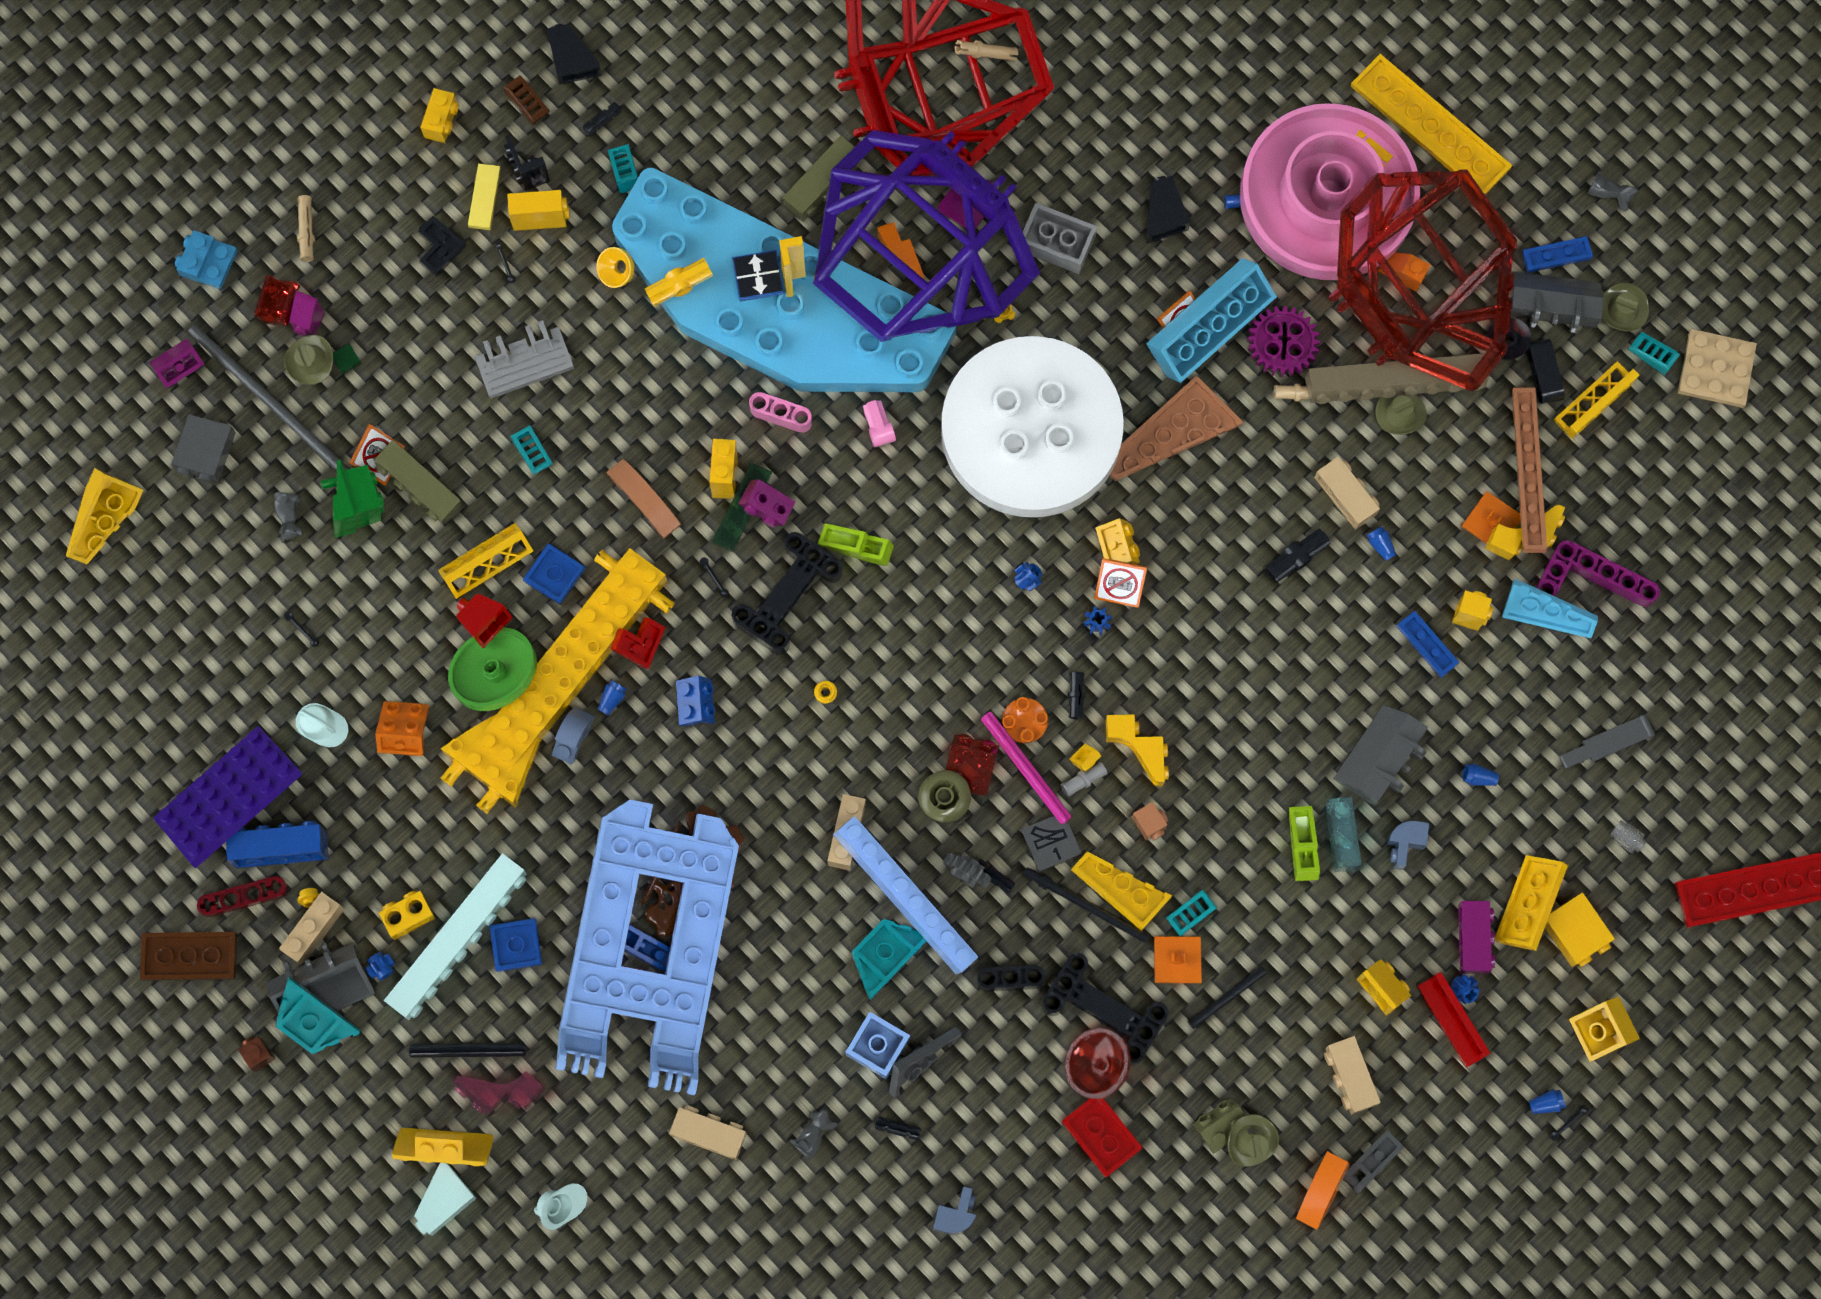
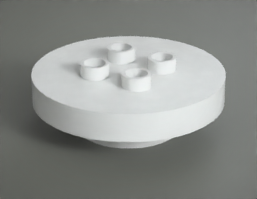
M1037 336L1017 337L985 348L971 358L958 372L948 389L944 401L941 430L942 444L953 474L960 484L977 500L990 508L1009 515L1045 517L1068 511L1080 505L1096 493L1105 483L1116 464L1120 452L1124 420L1120 398L1114 384L1104 369L1088 354L1073 345L1052 338Z

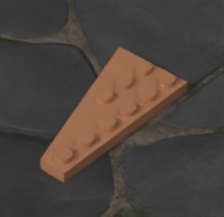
M1196 375L1121 444L1116 464L1109 476L1114 481L1120 480L1243 425L1244 422Z

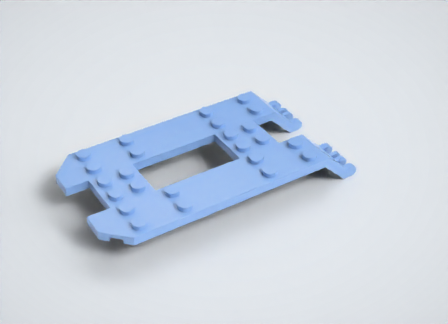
M628 800L601 818L558 1032V1053L555 1069L561 1071L565 1069L566 1056L569 1053L574 1054V1060L571 1065L572 1073L578 1072L580 1059L583 1056L581 1074H588L590 1058L597 1059V1065L594 1070V1076L603 1078L606 1067L607 1034L611 1014L625 1015L656 1021L650 1049L648 1087L656 1088L659 1082V1071L666 1072V1079L663 1084L664 1090H670L673 1073H675L673 1091L679 1092L681 1090L682 1075L689 1076L686 1093L695 1095L698 1085L699 1048L739 845L732 838L721 818L697 814L693 835L689 836L650 828L649 823L653 804ZM639 874L683 883L665 975L621 966Z

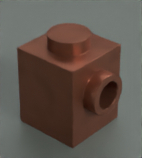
M254 1036L249 1037L241 1043L242 1047L238 1049L248 1067L254 1072L275 1060L264 1040L258 1036L256 1038Z

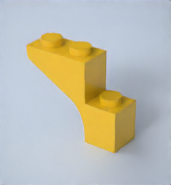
M1556 505L1545 513L1547 548L1553 546L1557 537L1554 535L1557 527H1561L1565 516L1562 515L1565 507L1561 505ZM1498 524L1492 530L1484 549L1507 560H1510L1514 555L1518 556L1523 547L1521 528H1508Z
M1107 715L1106 742L1120 743L1129 747L1136 755L1153 785L1163 786L1165 780L1169 778L1168 766H1164V757L1168 756L1167 743H1163V737H1135V735H1139V721H1135V715Z

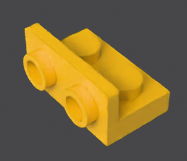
M1119 518L1095 527L1104 558L1132 564L1140 563L1138 558L1140 551L1138 546L1134 544L1132 537L1134 530L1128 521Z

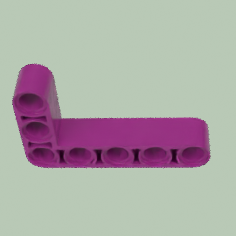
M1569 540L1560 542L1554 550L1536 586L1539 590L1547 588L1551 595L1556 596L1570 570L1643 607L1652 605L1660 595V588L1654 582ZM1560 550H1567L1570 553V557H1564ZM1581 560L1589 561L1591 567H1584L1581 564ZM1550 569H1557L1560 572V576L1552 575ZM1601 570L1609 571L1611 578L1604 577ZM1622 580H1628L1632 587L1626 588L1622 584ZM1643 590L1649 591L1652 594V598H1646L1643 595Z

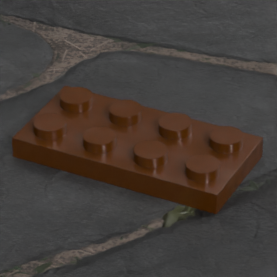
M142 933L140 980L235 979L237 933Z

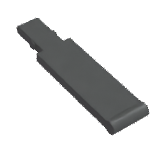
M1644 714L1582 742L1584 746L1574 748L1572 751L1559 757L1565 769L1576 764H1582L1588 759L1593 763L1655 736V733Z

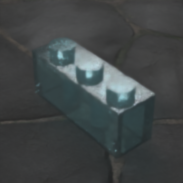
M1352 797L1329 799L1326 803V813L1335 872L1358 870L1362 864Z

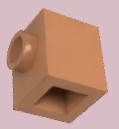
M1154 802L1133 813L1132 819L1146 841L1150 838L1154 841L1165 834L1164 830H1166V822L1168 821L1167 816L1162 809L1158 811Z

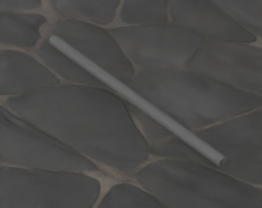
M196 324L189 328L188 333L337 471V460H341ZM341 460L344 470L350 469V468Z

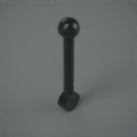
M497 241L495 244L508 275L507 281L514 283L516 277L512 275L501 244Z
M706 557L701 558L700 565L706 568L720 589V595L727 597L729 591L724 589L709 566V560Z
M288 611L284 614V618L287 621H291L305 635L312 647L319 645V640L313 638L294 619L292 612Z
M1582 1105L1579 1109L1580 1111L1557 1131L1550 1133V1139L1557 1141L1563 1131L1580 1116L1586 1115L1589 1112V1108Z

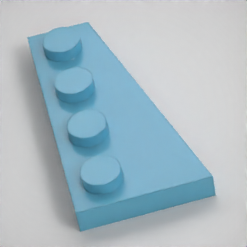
M1515 578L1502 613V618L1587 638H1592L1598 622L1597 615Z

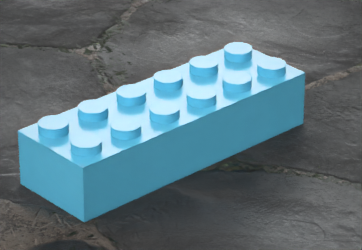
M1242 258L1147 342L1146 345L1166 377L1181 383L1277 296L1258 264Z

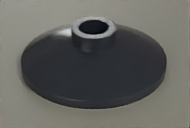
M1512 317L1502 318L1493 323L1486 335V344L1489 351L1495 357L1502 360H1513L1522 356L1528 350L1531 344V333L1523 321ZM1508 339L1513 340L1512 344H1506L1505 342Z

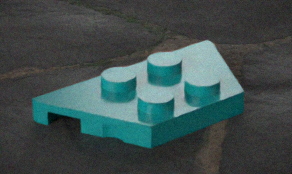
M883 919L852 951V957L870 1000L927 942L918 931L913 930L912 927L897 925L893 921Z
M289 976L275 1023L276 1028L311 1054L323 1050L326 1046L338 1044L340 1040L351 1035L357 1036L360 1033L358 1027Z

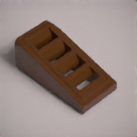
M521 75L504 87L506 96L532 125L550 112ZM525 93L528 94L522 100H519V98L523 96ZM531 100H534V102L530 104L528 107H524ZM539 106L540 109L531 115L530 112Z

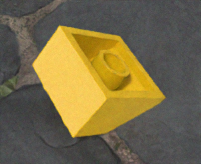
M1380 959L1365 970L1356 980L1387 1016L1406 1001L1411 994L1409 993L1410 988L1403 980L1399 981L1394 975L1395 970L1387 961L1383 962Z
M1619 996L1569 1019L1590 1062L1640 1039Z

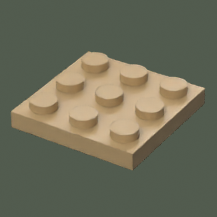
M1690 329L1677 394L1744 408L1757 343Z

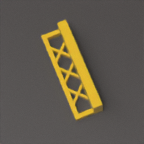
M802 236L779 240L782 274L787 297L794 296L792 279L806 277Z
M1617 361L1554 418L1553 421L1573 439L1635 383L1639 374L1634 369L1628 372ZM1615 370L1624 377L1619 382H1611V373ZM1597 386H1607V393L1603 397H1595V388ZM1582 400L1591 401V408L1588 411H1579V403ZM1565 415H1576V422L1569 427L1562 418Z
M514 523L438 571L457 599L532 553L533 549L521 529ZM520 540L526 547L518 553L511 552L513 544ZM498 553L505 555L504 561L501 564H492L495 555ZM477 566L486 567L483 575L479 577L472 575L474 568ZM459 577L466 578L465 586L456 591L451 582Z

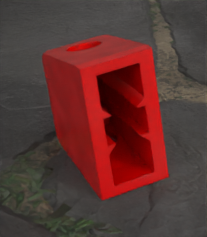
M476 594L470 601L462 598L457 603L459 613L456 618L483 649L513 618L503 604L481 594Z

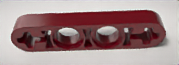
M269 877L204 895L197 901V910L205 917L217 916L279 899L287 893L288 886L281 877ZM274 882L282 885L278 893H275L274 890L266 891L268 896L265 897L262 885L265 884L267 889L274 887ZM256 887L259 889L260 895L257 899L251 900L248 898L247 893L251 888ZM228 894H235L237 896V902L232 906L225 904V897ZM217 897H219V902L223 907L220 909L218 905L211 906V911L209 912L203 908L207 900L210 903H217Z

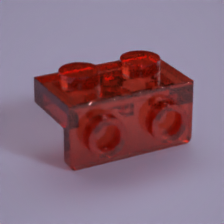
M267 275L254 316L265 324L288 326L295 293L299 291L300 285L295 281H281L271 275Z

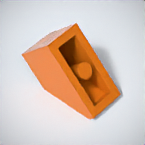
M1395 252L1386 262L1381 264L1378 272L1417 292L1431 264L1412 254Z

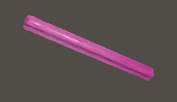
M992 712L986 713L981 718L983 724L1059 823L1062 825L1067 823L1071 819V814Z

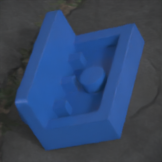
M694 676L677 680L679 725L685 727L702 722L714 723L715 708L713 706V685L711 679Z

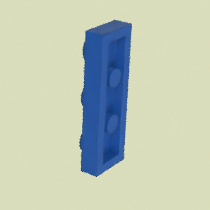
M1587 236L1522 251L1527 273L1587 261L1593 257Z
M1416 611L1396 626L1440 678L1460 663Z

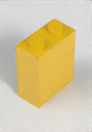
M561 190L507 194L508 213L514 231L567 227L566 219H570V210L567 204V197L563 198Z
M713 439L709 480L712 498L735 499L738 467L736 440Z
M1583 892L1550 913L1545 929L1571 967L1577 964L1583 967L1593 960L1590 957L1592 954L1598 951L1601 955L1611 948L1609 943L1615 940Z

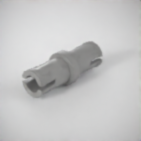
M1098 762L1086 772L1082 770L1077 772V776L1062 783L1061 788L1065 795L1070 797L1080 789L1090 787L1092 782L1107 775V770L1101 762Z

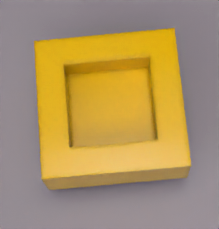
M1085 743L1069 760L1074 766L1086 772L1094 766L1101 755L1096 749Z

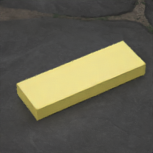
M478 164L468 221L469 228L491 230L501 172L500 166Z

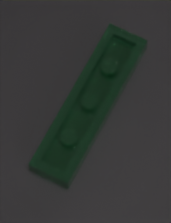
M751 462L712 540L713 544L734 552L752 516L744 511L745 508L739 505V502L751 480L760 479L768 484L772 471Z

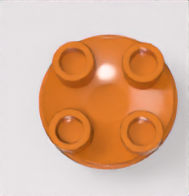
M1021 697L1006 707L1002 716V725L1014 741L1031 743L1038 740L1045 733L1048 725V716L1046 710L1039 702L1034 699Z

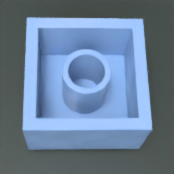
M869 1012L845 1053L847 1057L887 1079L893 1069V1064L899 1059L908 1044L910 1035Z

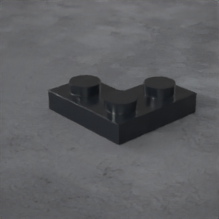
M434 216L418 231L419 235L433 246L419 262L435 277L466 247V243Z

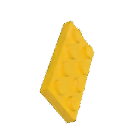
M1525 856L1497 930L1496 942L1533 951L1537 950L1567 870V864L1556 860Z

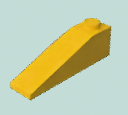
M94 468L84 491L66 556L88 564L105 545V540L112 532H116L120 528L119 524L127 515L130 516L134 512L144 490Z

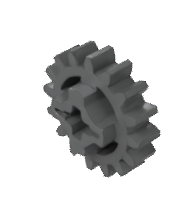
M948 853L943 861V864L951 869L950 875L972 888L975 885H979L986 889L991 881V877L983 872L984 866L962 853L960 856Z

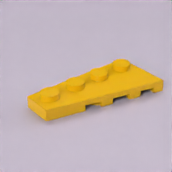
M1086 852L1071 869L1072 872L1141 931L1172 897V895L1155 889V886L1134 878V875L1115 868L1111 863L1089 852Z

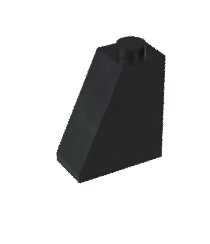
M556 24L551 28H547L559 85L602 76L599 62L568 24Z
M1160 176L1151 182L1146 228L1147 244L1189 230L1190 220L1173 176Z

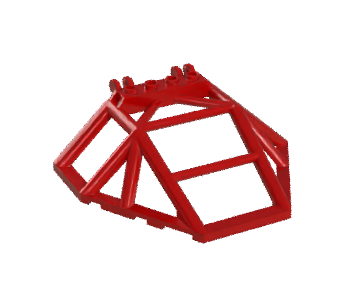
M845 0L849 68L837 70L834 73V77L837 80L845 79L849 76L852 78V80L840 83L838 89L841 92L850 91L854 88L856 90L867 126L854 130V137H865L872 130L898 134L893 118L918 132L907 136L942 141L952 131L955 136L947 145L950 150H953L961 140L964 142H981L971 153L963 147L957 154L970 167H973L1054 89L1028 10L1020 7L1016 9L993 0H955L987 11L991 15L927 35L949 0H934L918 25L916 0H902L903 41L863 48L861 0ZM1016 23L1037 86H1033L1029 90L992 105L977 59L971 55H966L984 109L937 130L912 53L960 39L971 42L970 36ZM896 56L883 79L880 80L874 60ZM904 59L927 128L888 104L885 91ZM1012 112L994 130H972ZM874 147L895 167H898L908 158L901 150ZM921 163L909 176H932L935 174Z

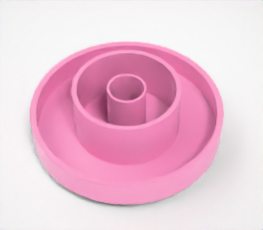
M1315 104L1301 107L1274 121L1263 131L1253 145L1240 183L1242 215L1248 231L1261 250L1287 270L1301 276L1320 280H1342L1368 273L1386 262L1405 240L1416 217L1420 199L1418 170L1410 150L1401 137L1388 124L1371 113L1341 104ZM1359 130L1367 134L1363 139L1356 136ZM1368 137L1372 138L1393 155L1387 164L1379 158L1376 151L1366 142Z

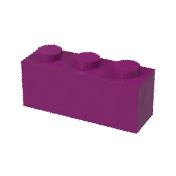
M1461 901L1458 904L1460 974H1489L1492 968H1495V954H1491V945H1494L1495 942L1494 931H1491V922L1494 921V909L1490 908V901Z

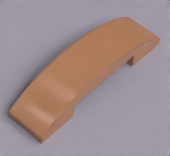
M622 459L606 472L620 490L622 489L644 514L663 539L681 526L666 504L626 460Z

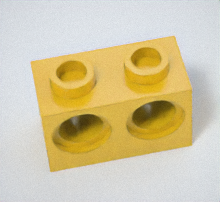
M411 891L403 896V900L397 903L394 901L382 907V911L378 912L390 937L394 941L436 919L421 891ZM415 903H421L422 910L416 914L412 913L411 907ZM394 914H401V921L398 924L393 925L390 923V919Z

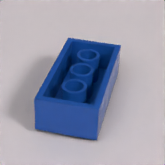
M315 821L303 822L302 826H293L291 823L280 824L279 828L257 826L256 830L249 831L246 828H241L226 841L227 861L235 868L329 860L327 832Z

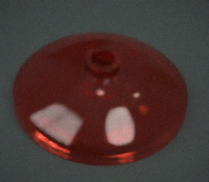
M1104 1028L1091 1029L1078 1036L1071 1044L1065 1060V1072L1069 1084L1077 1093L1091 1099H1102L1114 1094L1124 1084L1130 1070V1052L1127 1044L1117 1033ZM1107 1063L1106 1069L1103 1070V1065Z

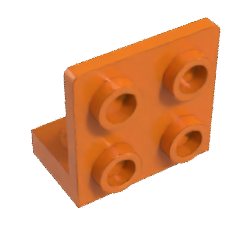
M384 701L375 733L377 753L423 756L425 750L423 732L429 712V705Z

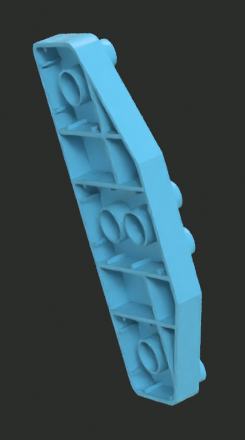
M647 168L641 172L612 224L617 245L626 250L632 257L634 268L647 286L665 278V275L675 268H685L705 258L713 276L693 286L689 293L680 297L674 296L660 303L681 333L799 392L923 391L930 384L956 335V326L950 328L942 327L932 332L922 334L918 332L895 337L889 341H879L813 284L819 249L803 242L806 277L792 279L794 296L787 297L782 274L779 240L794 238L793 236L655 168ZM776 250L784 294L740 302L732 257ZM843 261L839 263L830 276L885 324L914 297ZM927 303L912 320L946 314L947 312Z

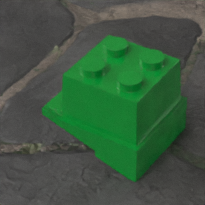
M337 460V476L320 481L322 489L337 486V494L333 495V533L335 538L356 533L358 528L381 521V513L384 512V501L381 492L377 493V479L374 471L370 472L368 465L344 470L341 460Z

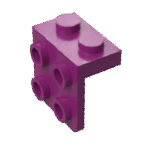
M950 188L939 204L938 211L966 229L962 197ZM972 206L976 230L985 216Z

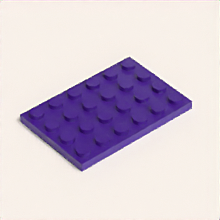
M257 726L188 788L178 794L172 802L161 809L153 819L190 864L197 868L295 782L302 773L269 736Z

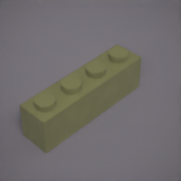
M840 136L782 197L783 206L802 222L807 217L811 218L816 213L817 206L821 202H826L830 182L829 177L832 169L855 146ZM861 161L852 170H856L860 166Z
M394 440L374 459L377 465L375 469L384 477L386 475L390 476L394 480L392 484L399 491L405 490L410 494L409 499L417 507L422 505L427 510L426 515L434 522L439 520L443 523L460 505L461 500Z

